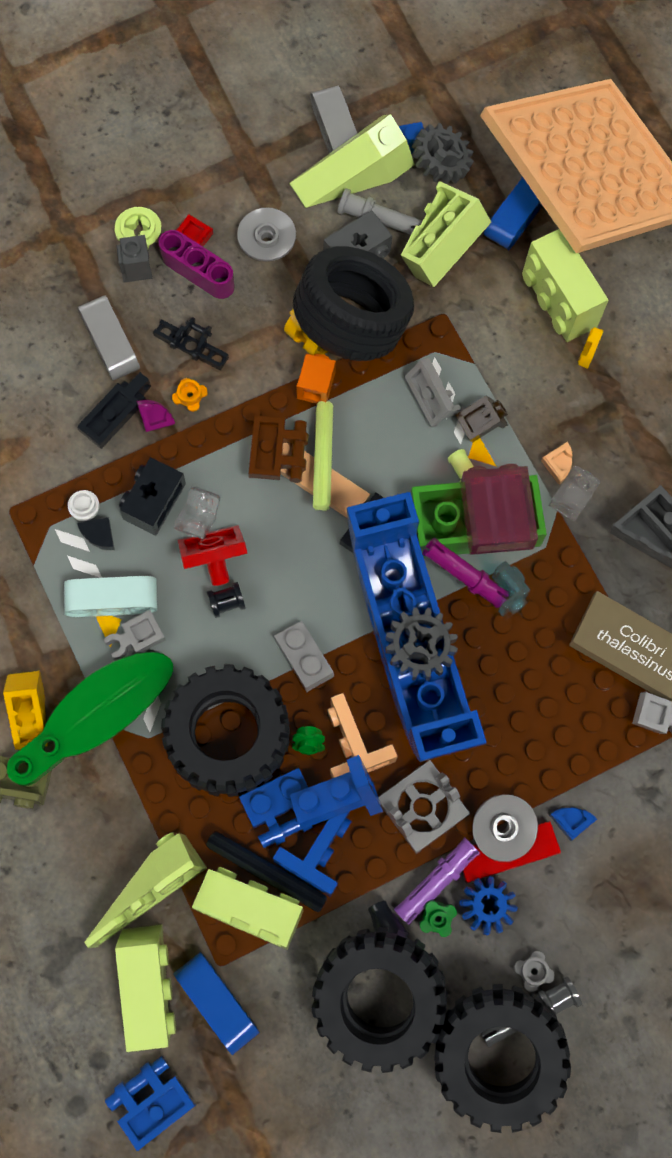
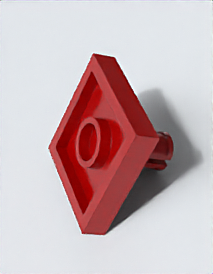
M239 525L178 540L184 569L207 564L213 586L223 585L230 581L225 559L248 554Z

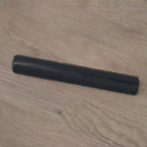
M214 831L207 840L206 846L210 850L288 896L297 899L315 912H320L327 901L326 895L219 832Z

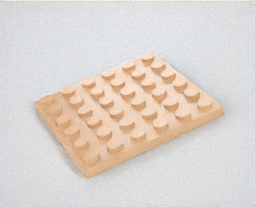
M612 79L487 106L482 111L481 118L576 254L672 224V161Z

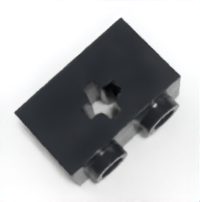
M150 457L147 464H142L137 470L134 478L135 484L131 491H126L123 494L119 507L123 520L157 536L186 482L184 473Z

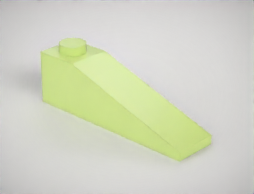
M388 114L379 117L289 184L304 207L307 208L342 197L346 188L350 189L353 194L390 183L415 164L407 139L392 115Z
M172 832L156 843L158 848L149 854L84 942L88 948L98 947L207 869L186 835L180 833L174 835Z

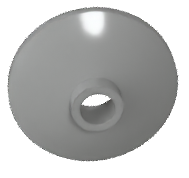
M259 208L251 211L241 220L237 232L238 242L241 249L249 257L259 261H275L287 255L293 248L296 241L295 225L287 214L278 209ZM266 237L272 239L271 241H263Z
M509 794L497 795L486 800L477 810L472 824L473 838L480 851L487 857L502 862L513 861L525 855L533 846L538 832L537 818L531 806L523 799ZM505 820L506 828L503 831H498V822Z

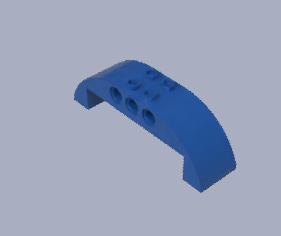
M406 492L347 507L350 537L368 614L397 712L415 756L419 762L485 745L487 742L477 710L470 712L453 655H447L453 661L450 667L441 665L443 668L441 676L432 671L430 680L426 681L423 673H419L416 680H412V672L409 670L403 675L399 674L401 665L391 666L390 664L392 657L395 655L385 652L386 646L393 644L385 640L386 634L390 632L395 633L390 626L392 621L401 624L400 614L402 612L411 617L413 608L417 607L420 615H424L427 608H431V616L434 618L440 613L417 538L419 519L411 493ZM419 624L422 627L432 628L429 625ZM404 631L399 638L400 649L408 643ZM417 639L415 647L422 646L426 649L428 642H420ZM442 640L435 645L439 657L443 652ZM411 660V662L416 664H424L422 661Z

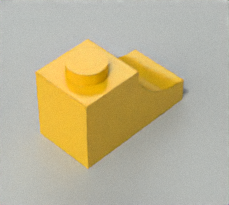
M40 671L7 675L3 695L15 750H21L41 734L46 725V698Z

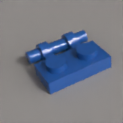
M299 768L239 797L253 828L264 823L268 826L269 831L258 836L263 848L273 843L279 845L286 841V837L300 830L305 832L313 828V826L301 829L297 818L280 826L275 819L292 809L294 811L290 794L308 788Z
M160 1056L153 1063L148 1061L140 1067V1073L126 1084L122 1081L114 1088L115 1092L105 1099L106 1105L112 1112L122 1104L127 1109L128 1113L117 1122L136 1151H139L196 1106L177 1076L173 1077L166 1084L161 1080L159 1075L170 1067L163 1056ZM147 1084H150L154 1093L138 1104L134 1094Z

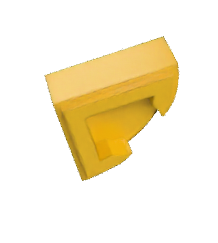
M596 327L591 329L578 360L579 366L589 368L604 330Z

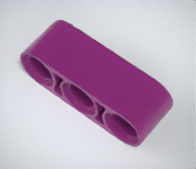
M168 230L161 234L159 247L163 263L215 298L225 299L233 294L235 288L233 269L226 261L177 230ZM173 247H177V248H178V249L175 250V251H169L170 248H173ZM194 263H202L200 266H192ZM218 278H225V279H226V280L223 281V282H217V281H215V280L218 279Z

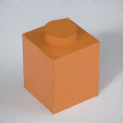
M306 354L297 383V399L316 404L319 401L328 402L335 377L336 361L323 354Z

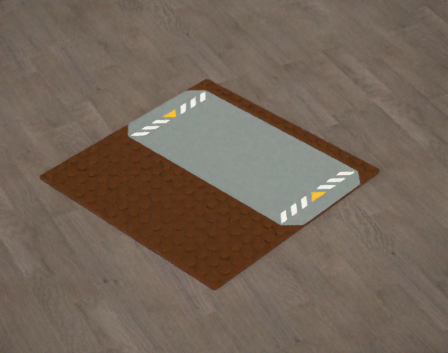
M440 314L405 330L393 351L383 357L370 361H356L345 358L336 361L335 377L328 401L333 404L332 469L370 493V498L367 501L369 502L375 492L386 498L406 492L411 493L412 487L459 482L460 478L447 459L455 451L464 449L475 469L481 471L482 480L537 475L547 535L541 547L458 555L477 570L487 572L492 581L509 592L508 597L502 596L507 600L499 608H495L493 604L479 594H472L468 591V586L431 559L424 558L440 613L443 614V623L451 622L453 626L448 633L457 634L458 636L457 641L450 644L458 648L456 655L453 656L470 712L477 710L487 742L485 745L429 760H431L440 774L444 773L447 775L450 781L449 784L451 787H456L460 795V801L470 814L416 854L384 809L383 812L370 816L366 806L350 811L347 817L352 821L342 839L336 835L330 845L334 852L326 866L318 865L316 868L338 882V886L331 897L326 895L327 901L320 912H315L299 902L298 905L303 907V913L296 929L455 849L464 838L468 841L473 840V819L479 807L486 800L497 795L509 794L523 799L533 809L672 738L669 728L667 734H659L632 724L640 693H650L649 691L569 646L592 596L597 591L607 597L608 595L506 417L504 418L508 426L505 428L498 426L475 442H471L468 439L456 414L452 417L444 418L436 427H431L405 379L408 372L421 359L429 358L445 390L452 391L453 395L450 399L453 405L460 406V410L456 414L486 395L496 401L446 314ZM299 378L19 503L9 510V514L85 678L100 668L117 661L113 659L111 654L119 650L120 644L115 642L107 646L104 638L110 634L121 635L125 633L121 624L140 614L97 617L64 615V582L72 579L151 576L157 579V611L152 614L165 637V641L142 653H161L169 657L174 667L173 674L166 688L134 722L114 736L113 740L158 839L160 840L172 832L174 835L178 833L186 835L207 867L203 872L184 884L181 889L215 963L221 967L270 942L192 908L208 869L217 872L218 867L225 868L237 874L235 880L247 885L249 880L268 887L267 893L277 897L281 893H285L210 850L206 846L210 835L214 831L219 832L316 889L273 861V857L279 847L303 861L328 820L312 825L313 828L305 832L300 830L286 837V841L279 845L273 843L263 848L258 836L269 831L266 823L253 828L239 799L240 796L248 793L247 790L239 792L238 796L228 797V794L214 796L210 795L208 791L197 790L187 780H184L177 773L168 758L162 741L164 737L161 729L162 719L166 716L164 708L167 701L173 700L175 697L173 691L179 684L182 686L186 685L189 682L187 677L195 672L198 676L206 673V667L215 665V669L219 670L224 669V664L234 665L237 670H242L243 667L252 669L254 675L258 677L263 675L270 681V686L278 690L282 696L283 704L286 705L290 733L288 751L285 752L284 761L281 767L272 773L273 777L268 782L299 768L309 788L332 779L330 768L346 763L347 759L352 758L351 756L345 757L339 739L344 738L339 726L333 727L327 709L331 708V697L341 693L345 696L367 753L369 754L393 744L397 754L396 762L369 772L378 797L429 761L419 762L407 739L391 693L368 614L354 553L340 545V539L349 529L348 518L330 506L327 511L315 510L313 508V495L283 475H280V480L249 478L254 415L285 418V430H294V423L297 420L307 422L306 432L309 434V440L304 451L314 457L317 404L297 399V383ZM150 457L184 473L186 482L157 536L123 520L119 507L123 494L126 491H131L135 484L134 478L137 470L142 464L146 465ZM87 490L97 496L100 508L97 515L91 520L109 517L115 550H102L90 544L82 536L77 523L85 521L76 520L68 510V501L75 492ZM239 525L248 554L225 559L230 579L228 583L213 586L207 564L184 569L178 544L179 539ZM234 582H238L246 609L236 608L220 613V617L215 618L207 591L212 590L216 592L232 587ZM233 597L228 598V599H225V600H222V601H219V602H224V601L233 599ZM300 621L304 623L334 672L333 678L308 692L305 691L274 638L278 633ZM133 647L128 649L125 657L136 654ZM233 702L219 703L207 709L199 718L195 730L196 741L200 749L209 757L221 761L233 760L243 756L253 747L258 734V725L254 715L247 707ZM301 727H316L325 736V742L322 743L325 745V750L312 755L302 754L292 749V744L295 743L292 740V736ZM262 782L256 787L258 788L266 783ZM416 782L413 784L419 794L431 795L439 789L436 785L428 782ZM405 791L402 792L398 802L402 815L410 810L411 799ZM446 797L436 804L435 815L441 823L445 820L448 812ZM419 798L414 802L413 809L417 815L426 817L432 812V804L426 798ZM292 809L275 819L280 826L296 818ZM415 819L410 823L412 829L419 832L433 830L427 821ZM499 821L497 827L506 823V821Z

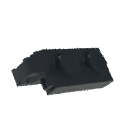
M139 372L129 384L126 381L122 384L117 383L81 421L77 427L78 430L102 449L139 410L137 401L146 400L144 395L151 387L149 379Z

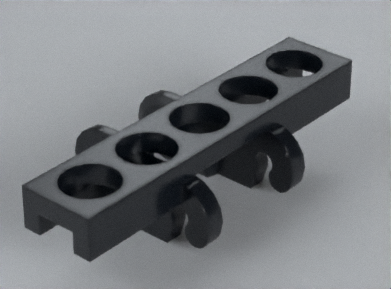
M194 317L186 321L185 327L181 325L180 328L161 319L159 327L153 331L155 337L170 344V348H178L191 355L193 360L197 361L199 359L221 371L229 355L207 343L208 336H212L211 326H207L206 329L195 323L196 319ZM164 328L170 329L171 334L168 336L162 333L161 330ZM192 329L202 334L199 340L189 336ZM188 342H195L197 344L194 350H188L185 346ZM205 348L210 351L208 356L202 354ZM215 355H219L223 359L222 362L219 363L212 359V357Z

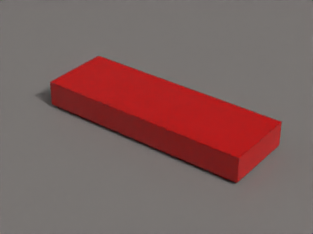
M551 821L538 825L537 837L531 849L525 855L513 861L502 862L493 860L483 854L476 844L473 845L480 854L465 867L462 873L467 884L477 878H486L561 854Z

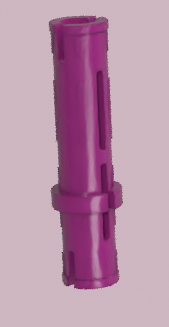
M436 538L431 539L425 547L427 549H424L422 554L468 586L469 592L479 594L493 604L495 608L501 607L507 599L502 596L508 597L509 592L492 581L487 572L477 570Z

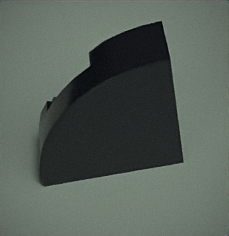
M109 517L77 523L82 536L90 544L102 550H115Z

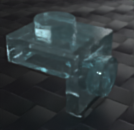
M504 561L495 569L492 576L500 587L509 592V599L501 605L498 611L502 617L509 611L515 614L528 603L525 599L531 590L525 584V578L521 571L515 566L511 567Z

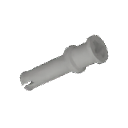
M347 188L343 192L337 212L340 215L346 213L359 218L372 210L384 226L409 235L414 230L413 226L421 225L423 221L376 204V200L372 197L366 199L354 195Z

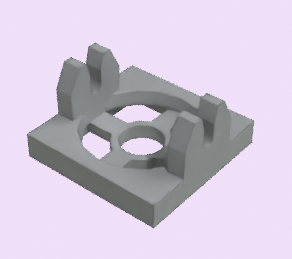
M431 760L379 797L382 808L416 854L470 814L460 801V795L456 787H451L447 775L444 773L440 774ZM416 782H428L436 785L439 789L431 795L419 794L413 784ZM403 791L411 799L410 810L402 815L398 807ZM446 797L448 812L445 820L441 823L435 815L436 804ZM419 798H426L432 804V812L426 817L417 815L413 809L414 802ZM415 819L427 821L433 830L419 832L412 829L410 823Z

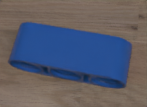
M523 177L493 215L490 225L484 231V236L507 250L513 247L543 206Z
M201 951L173 973L181 987L231 1055H234L260 1033Z

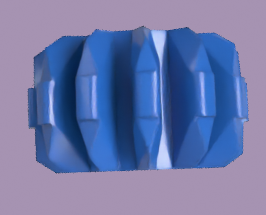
M489 876L486 880L485 888L482 881L477 878L474 880L476 891L470 887H466L463 890L471 900H460V906L470 907V911L465 912L461 917L463 920L474 917L475 920L470 926L472 931H475L482 923L483 935L487 936L490 934L492 924L496 933L499 934L503 932L500 920L507 925H511L514 922L506 912H516L518 907L507 904L508 900L515 897V893L509 892L504 896L502 891L506 888V882L502 881L498 884L497 888H494V877ZM482 898H484V901L490 898L494 900L492 905L496 910L494 914L492 911L487 914L482 911L484 909V904L481 903Z

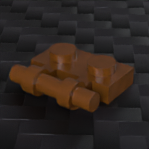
M254 415L249 478L280 480L281 469L290 470L289 480L294 483H300L307 463L306 459H304L305 446L308 445L309 434L306 432L307 422L297 420L294 423V430H285V418ZM283 443L292 444V456H282Z

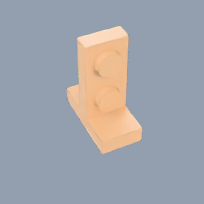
M341 693L331 697V708L327 709L333 727L339 726L344 738L339 739L345 757L359 755L368 773L396 762L397 754L393 744L368 754L344 694ZM347 762L330 768L332 779L350 772Z

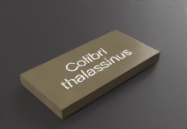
M597 591L592 596L569 646L650 693L672 701V634Z

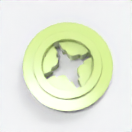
M133 207L122 212L115 222L117 240L120 241V238L136 236L134 230L139 225V221H141L143 231L140 232V235H145L148 249L151 244L158 243V237L162 233L161 221L155 212L145 207Z

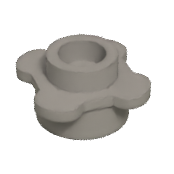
M540 951L533 952L531 957L525 961L518 960L514 965L515 972L521 975L524 981V989L528 992H535L539 985L551 983L554 980V972L549 969L548 964L544 961L545 955ZM533 968L537 969L536 975L531 973Z

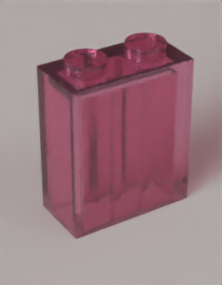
M505 464L496 469L476 466L463 471L460 485L469 554L534 549L538 535L528 466L518 467L517 464Z

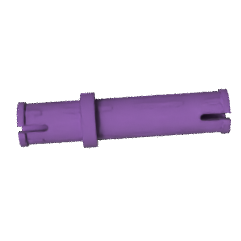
M464 838L451 853L437 861L439 865L394 908L395 912L410 925L417 915L425 909V904L430 900H434L453 880L457 881L461 877L459 874L480 852Z

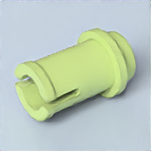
M464 449L457 450L448 457V462L451 463L460 478L459 482L482 480L481 471L475 469Z

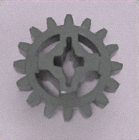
M438 123L435 128L429 124L425 130L421 129L412 144V148L415 149L412 157L419 159L416 167H423L425 169L424 176L431 174L433 175V182H437L441 178L445 184H448L450 180L456 184L460 178L463 179L474 162L470 158L473 150L466 148L469 141H462L460 139L461 132L454 134L450 125L445 130L441 123Z
M416 607L413 608L411 617L405 612L400 614L401 624L392 621L390 627L395 633H387L385 640L393 644L386 646L385 652L395 655L392 657L390 664L391 666L401 665L399 674L403 675L409 670L412 672V680H416L418 674L423 673L425 680L428 681L432 671L438 676L443 674L442 664L447 667L452 665L453 661L447 655H456L458 648L450 644L456 642L458 636L457 634L448 633L453 626L451 622L444 625L441 623L442 613H439L434 618L431 616V608H427L425 614L420 615ZM419 624L429 625L432 628L422 627ZM404 631L408 643L400 649L399 638ZM418 639L420 642L427 641L426 649L422 646L416 648V640ZM442 640L443 652L439 657L435 645ZM411 660L422 661L424 664H416L411 662Z

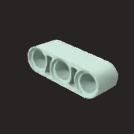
M155 577L72 579L64 582V615L69 617L137 615L148 610L152 613L157 611V579Z

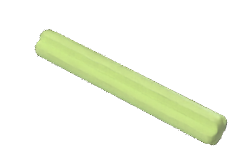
M319 401L316 407L313 508L327 511L331 504L333 404L330 401Z

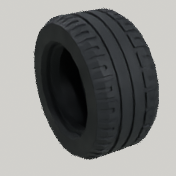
M349 246L328 248L314 255L307 264L293 296L294 313L304 333L319 347L331 354L356 361L374 360L393 351L413 316L415 306L409 284L394 266L371 252ZM341 297L353 300L362 305L366 310H361L345 302Z

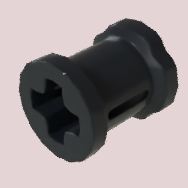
M234 582L232 587L216 592L212 590L207 591L215 618L220 617V613L236 608L246 609L238 582ZM233 597V599H230V600H227V601H224V602H219V601H222V600H225V599H228V598Z

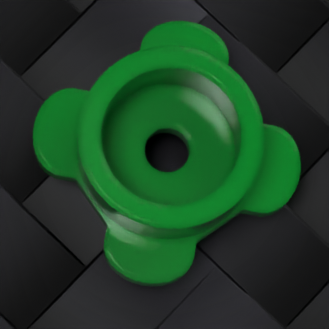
M301 727L292 736V740L295 741L292 744V749L302 754L312 755L325 750V745L322 744L325 742V736L316 727Z
M435 900L428 901L423 911V920L419 924L421 930L424 933H429L430 931L439 933L441 937L449 936L452 932L451 922L456 917L457 910L452 904L446 906ZM441 916L440 921H436L435 918Z

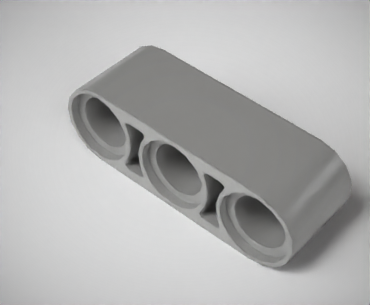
M339 85L310 93L313 112L330 154L355 136L357 131Z
M106 295L78 306L83 322L112 381L139 370L140 365Z

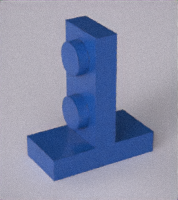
M359 755L347 759L350 772L290 794L297 822L301 829L362 806H366L370 816L383 812L375 785Z
M350 811L328 819L303 861L279 847L274 855L273 861L331 897L338 886V882L316 868L318 865L326 866L334 852L330 845L336 835L342 839L352 822L347 818Z

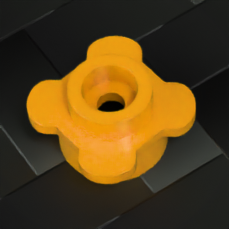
M184 378L178 385L177 392L172 395V400L174 404H182L189 411L195 412L200 408L199 403L203 397L207 396L208 391L204 385H199L195 380ZM192 393L193 395L192 397H188L187 394Z

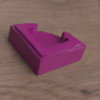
M152 400L137 401L146 432L175 424L171 412L161 403Z

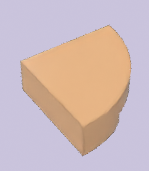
M568 442L553 450L541 460L559 485L567 478L572 467L573 455Z

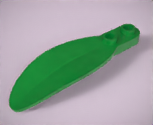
M138 653L114 661L89 675L59 703L49 717L43 732L9 759L7 764L8 777L14 783L21 786L33 785L65 758L86 753L119 734L134 722L166 688L173 674L174 667L171 659L161 653ZM49 741L55 742V749L52 752L45 751V745ZM27 762V772L20 774L18 772L19 765Z

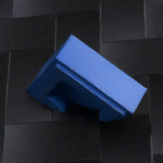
M571 807L558 809L549 815L570 841L597 820L590 812Z

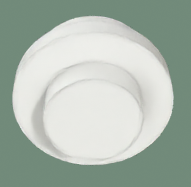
M87 490L75 492L68 501V510L71 516L79 521L91 520L97 515L100 508L97 496Z

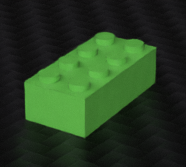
M537 475L415 486L411 489L412 500L419 519L417 538L422 553L424 549H427L425 547L426 544L433 538L438 539L440 543L459 555L541 547L547 535Z

